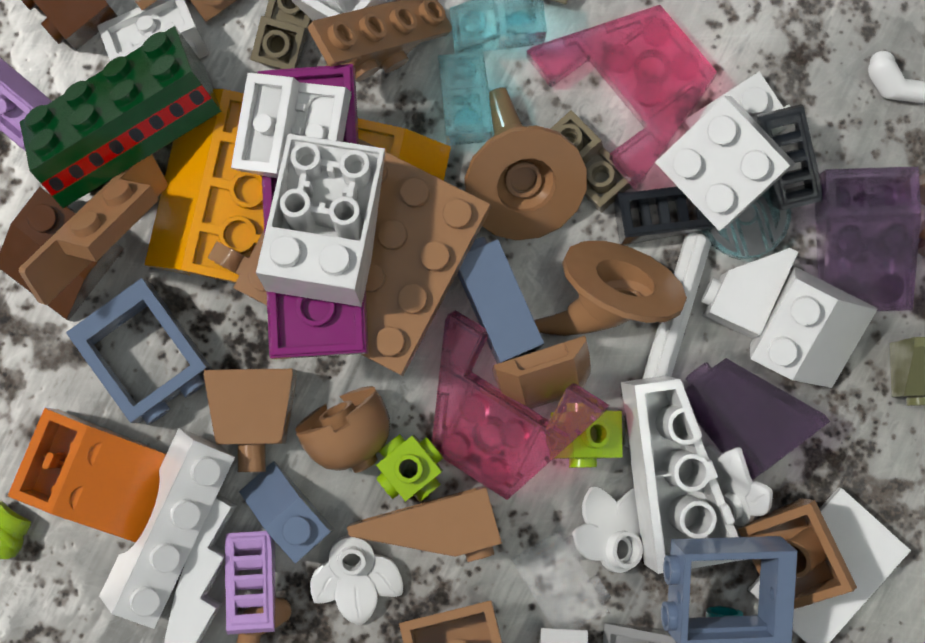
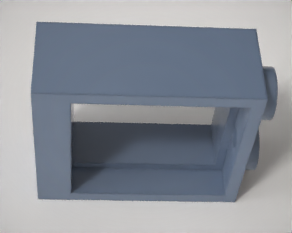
M485 237L475 239L457 275L496 364L540 349L544 345L543 339L499 240L496 239L488 243Z
M140 278L66 332L130 423H141L143 420L147 425L154 423L170 411L167 403L181 393L187 398L204 387V370H213L153 285L143 278ZM148 306L190 366L136 404L94 345Z
M781 536L671 539L670 555H666L663 562L664 579L666 584L669 585L668 601H664L661 607V621L664 630L668 631L676 643H792L797 550ZM761 559L758 615L689 618L692 561Z

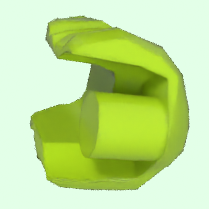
M1 500L0 559H10L16 557L21 550L24 542L23 537L27 534L32 522L10 509Z

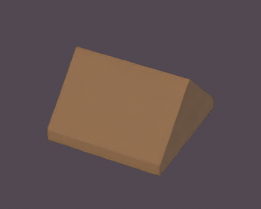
M800 498L738 529L741 537L781 536L797 550L794 609L853 592L857 589L815 500ZM752 559L760 575L761 559Z

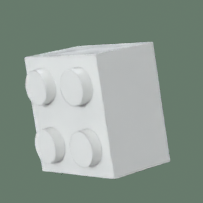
M723 96L655 162L719 231L727 228L796 164L732 96Z

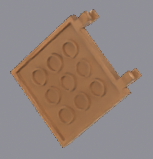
M359 139L360 145L373 146ZM385 152L372 259L366 283L369 354L361 355L404 376L492 207L491 204ZM264 231L249 258L216 241L208 259L239 275L233 287L234 289L267 306V291H265L256 275Z

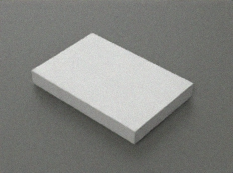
M837 488L819 509L857 589L853 592L794 609L792 631L805 643H830L911 551L842 488ZM760 576L747 589L758 600Z

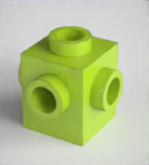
M568 402V411L550 412L551 422L547 429V441L551 447V459H569V468L597 467V459L623 458L622 411H596V402Z
M399 434L379 451L384 459L376 464L382 472L376 479L392 499L400 495L406 502L414 495L420 502L441 485L436 476L443 471L438 462L444 457L427 437L419 441L415 435H412L405 440ZM410 459L417 464L418 471L414 477L408 478L401 474L400 465L404 460Z

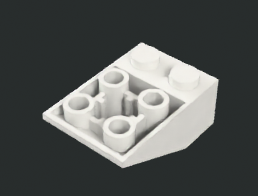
M288 133L256 270V275L265 291L362 307L372 259L385 148Z

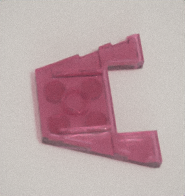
M661 5L533 46L526 51V58L550 87H553L589 61L641 123L644 129L612 151L609 157L634 190L643 183L647 173L656 160L661 157L668 147V143L682 123L684 124L715 79L717 73Z
M455 310L447 315L444 324L432 443L444 457V460L508 500L601 417L610 405L575 383H572L566 388L549 421L527 406L502 394L500 389L472 372L488 338L486 329Z

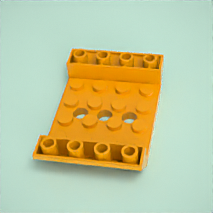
M213 89L222 112L173 141L165 174L168 186L160 196L144 265L189 276L190 274H196L236 283L239 275L214 263V261L208 259V256L216 241L243 256L250 257L264 231L262 175L237 171L231 168L244 93L226 89ZM358 118L359 139L375 147L385 148V152L444 181L451 146L406 128Z

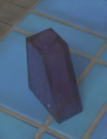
M727 358L713 368L708 362H705L685 378L690 384L685 389L696 421L722 454L736 447L742 449L752 481L830 422L825 414Z

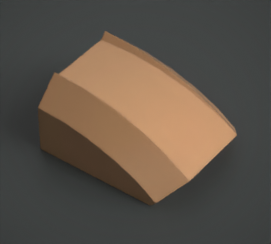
M582 336L495 364L492 372L503 404L527 415L530 409L570 396L578 399L591 374L590 355L586 337Z

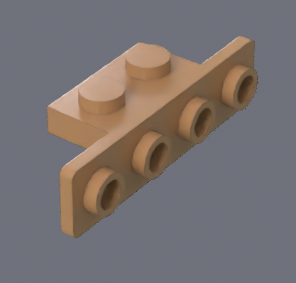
M396 0L317 19L307 27L327 62L326 66L334 67L353 64L356 82L372 76L379 69H383L385 73L399 69L409 61L407 54L421 42L447 36L453 30L443 6L437 0Z
M152 154L112 178L20 266L19 273L38 303L48 305L92 261L97 262L159 200L158 196L167 188L168 183Z

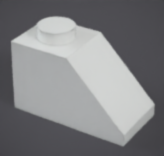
M788 248L728 270L721 275L719 280L712 277L701 300L702 303L707 304L703 316L752 339L761 336L798 251Z

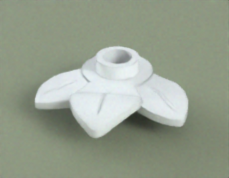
M707 446L705 448L706 453L715 467L718 475L716 479L725 503L729 504L735 520L734 524L745 526L751 523L755 516L766 515L772 507L773 491L763 483L752 481L742 449L736 447L721 455L714 446Z
M590 487L582 503V515L586 524L577 527L572 533L575 546L583 557L588 560L601 561L607 570L617 573L627 572L640 562L643 554V545L639 538L640 530L634 488L616 502L612 496L601 488Z
M349 535L343 536L333 543L329 551L328 561L314 571L310 582L314 603L322 604L336 600L338 609L343 617L356 625L364 624L372 616L377 605V596L397 597L403 593L402 576L394 561L389 557L375 554L372 545L367 540L350 537ZM353 553L360 557L359 563L353 566L345 564L343 558L347 554Z

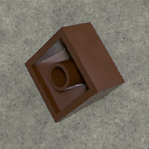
M39 187L10 224L0 251V270L31 292L19 273L20 266L77 212L69 206L62 208L48 191ZM115 243L97 262L92 261L48 306L69 321L124 248Z

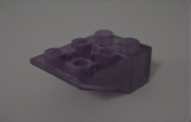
M919 166L825 169L819 174L823 201L815 203L818 278L876 307V312L913 310L921 222Z

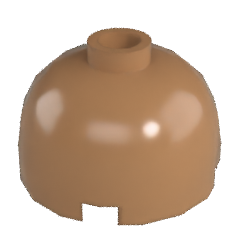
M373 386L361 387L339 396L344 402L328 410L326 404L305 417L296 426L295 430L299 442L313 461L325 469L341 471L352 468L354 473L364 471L377 462L376 453L384 447L389 436L390 416L382 397Z

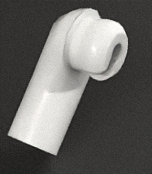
M879 51L873 54L868 66V73L883 98L920 104L925 103V81L905 79L895 62L894 55L890 52Z

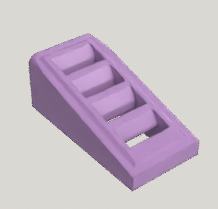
M267 531L238 532L225 535L226 632L228 635L275 632V543ZM263 570V574L239 575V571ZM263 589V593L238 595V590ZM263 607L264 613L238 615V608Z

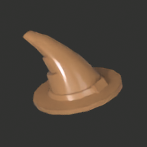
M499 87L488 93L494 135L472 157L464 178L465 192L491 204L492 208L482 226L493 235L512 240L540 238L561 228L578 211L587 190V168L576 145L560 132L537 125L523 126L506 88Z
M583 241L571 246L562 262L565 277L576 289L579 297L568 306L566 311L534 321L539 333L559 336L593 333L620 326L629 320L645 323L667 322L681 314L687 297L682 283L675 275L651 256L631 247L608 241Z

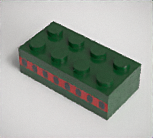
M173 26L165 32L151 35L141 47L125 57L114 58L102 71L86 81H78L72 84L62 96L49 104L33 108L20 121V127L29 171L62 208H65L222 111L205 66L177 27Z

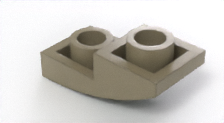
M268 0L265 16L260 18L250 60L280 69L297 68L309 32L307 27L311 24L312 20L291 0Z
M572 110L550 128L560 132L576 145L587 168V190L584 196L601 213L615 201L619 193H625L635 184L634 177L603 147L602 140Z

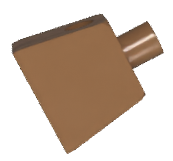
M293 368L204 370V381L216 445L238 444V472H266L265 444H286L297 381V370Z

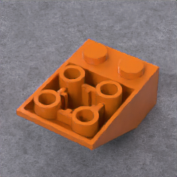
M44 408L7 496L52 515L137 542L153 512L159 491V468L167 453L62 410Z

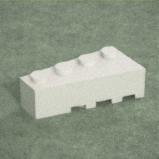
M670 376L621 382L639 530L643 545L644 565L658 574L663 573L664 558L666 555H670L671 539L739 537L734 526L735 520L729 504L725 503L716 478H718L715 467L712 460L708 458L701 440L702 434L682 381L679 378ZM742 560L692 561L691 569Z

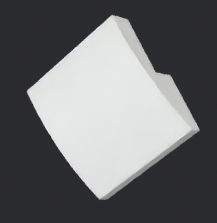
M247 73L231 168L246 173L278 178L288 133L343 142L351 91L346 87L302 83L293 77Z

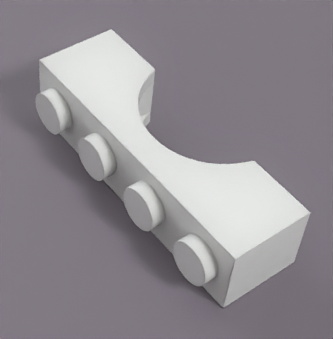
M178 428L159 468V491L151 517L137 542L127 552L118 555L100 593V599L111 614L155 629L235 457L222 446Z

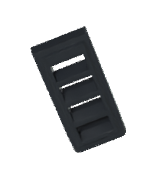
M800 104L756 115L757 123L779 147L798 143L797 150L785 153L795 163L801 162V168L786 172L769 188L771 203L778 210H787L823 201L821 180L804 106ZM789 124L795 125V131L777 136L772 135L771 129ZM804 181V185L789 189L784 188L785 185Z
M677 186L619 193L614 201L620 245L714 229L715 226L696 206L697 219L689 220L686 202L688 197ZM670 201H675L678 222L671 223L668 206ZM656 204L660 224L652 225L649 205ZM638 208L641 224L639 227H633L631 209Z

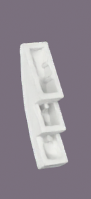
M222 496L216 497L184 565L176 587L164 643H200L223 604L207 595L225 564V551L215 546V543L237 507L236 504Z

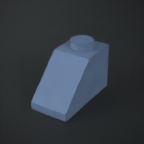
M275 461L266 467V472H260L239 491L262 527L295 564L334 530L331 524Z

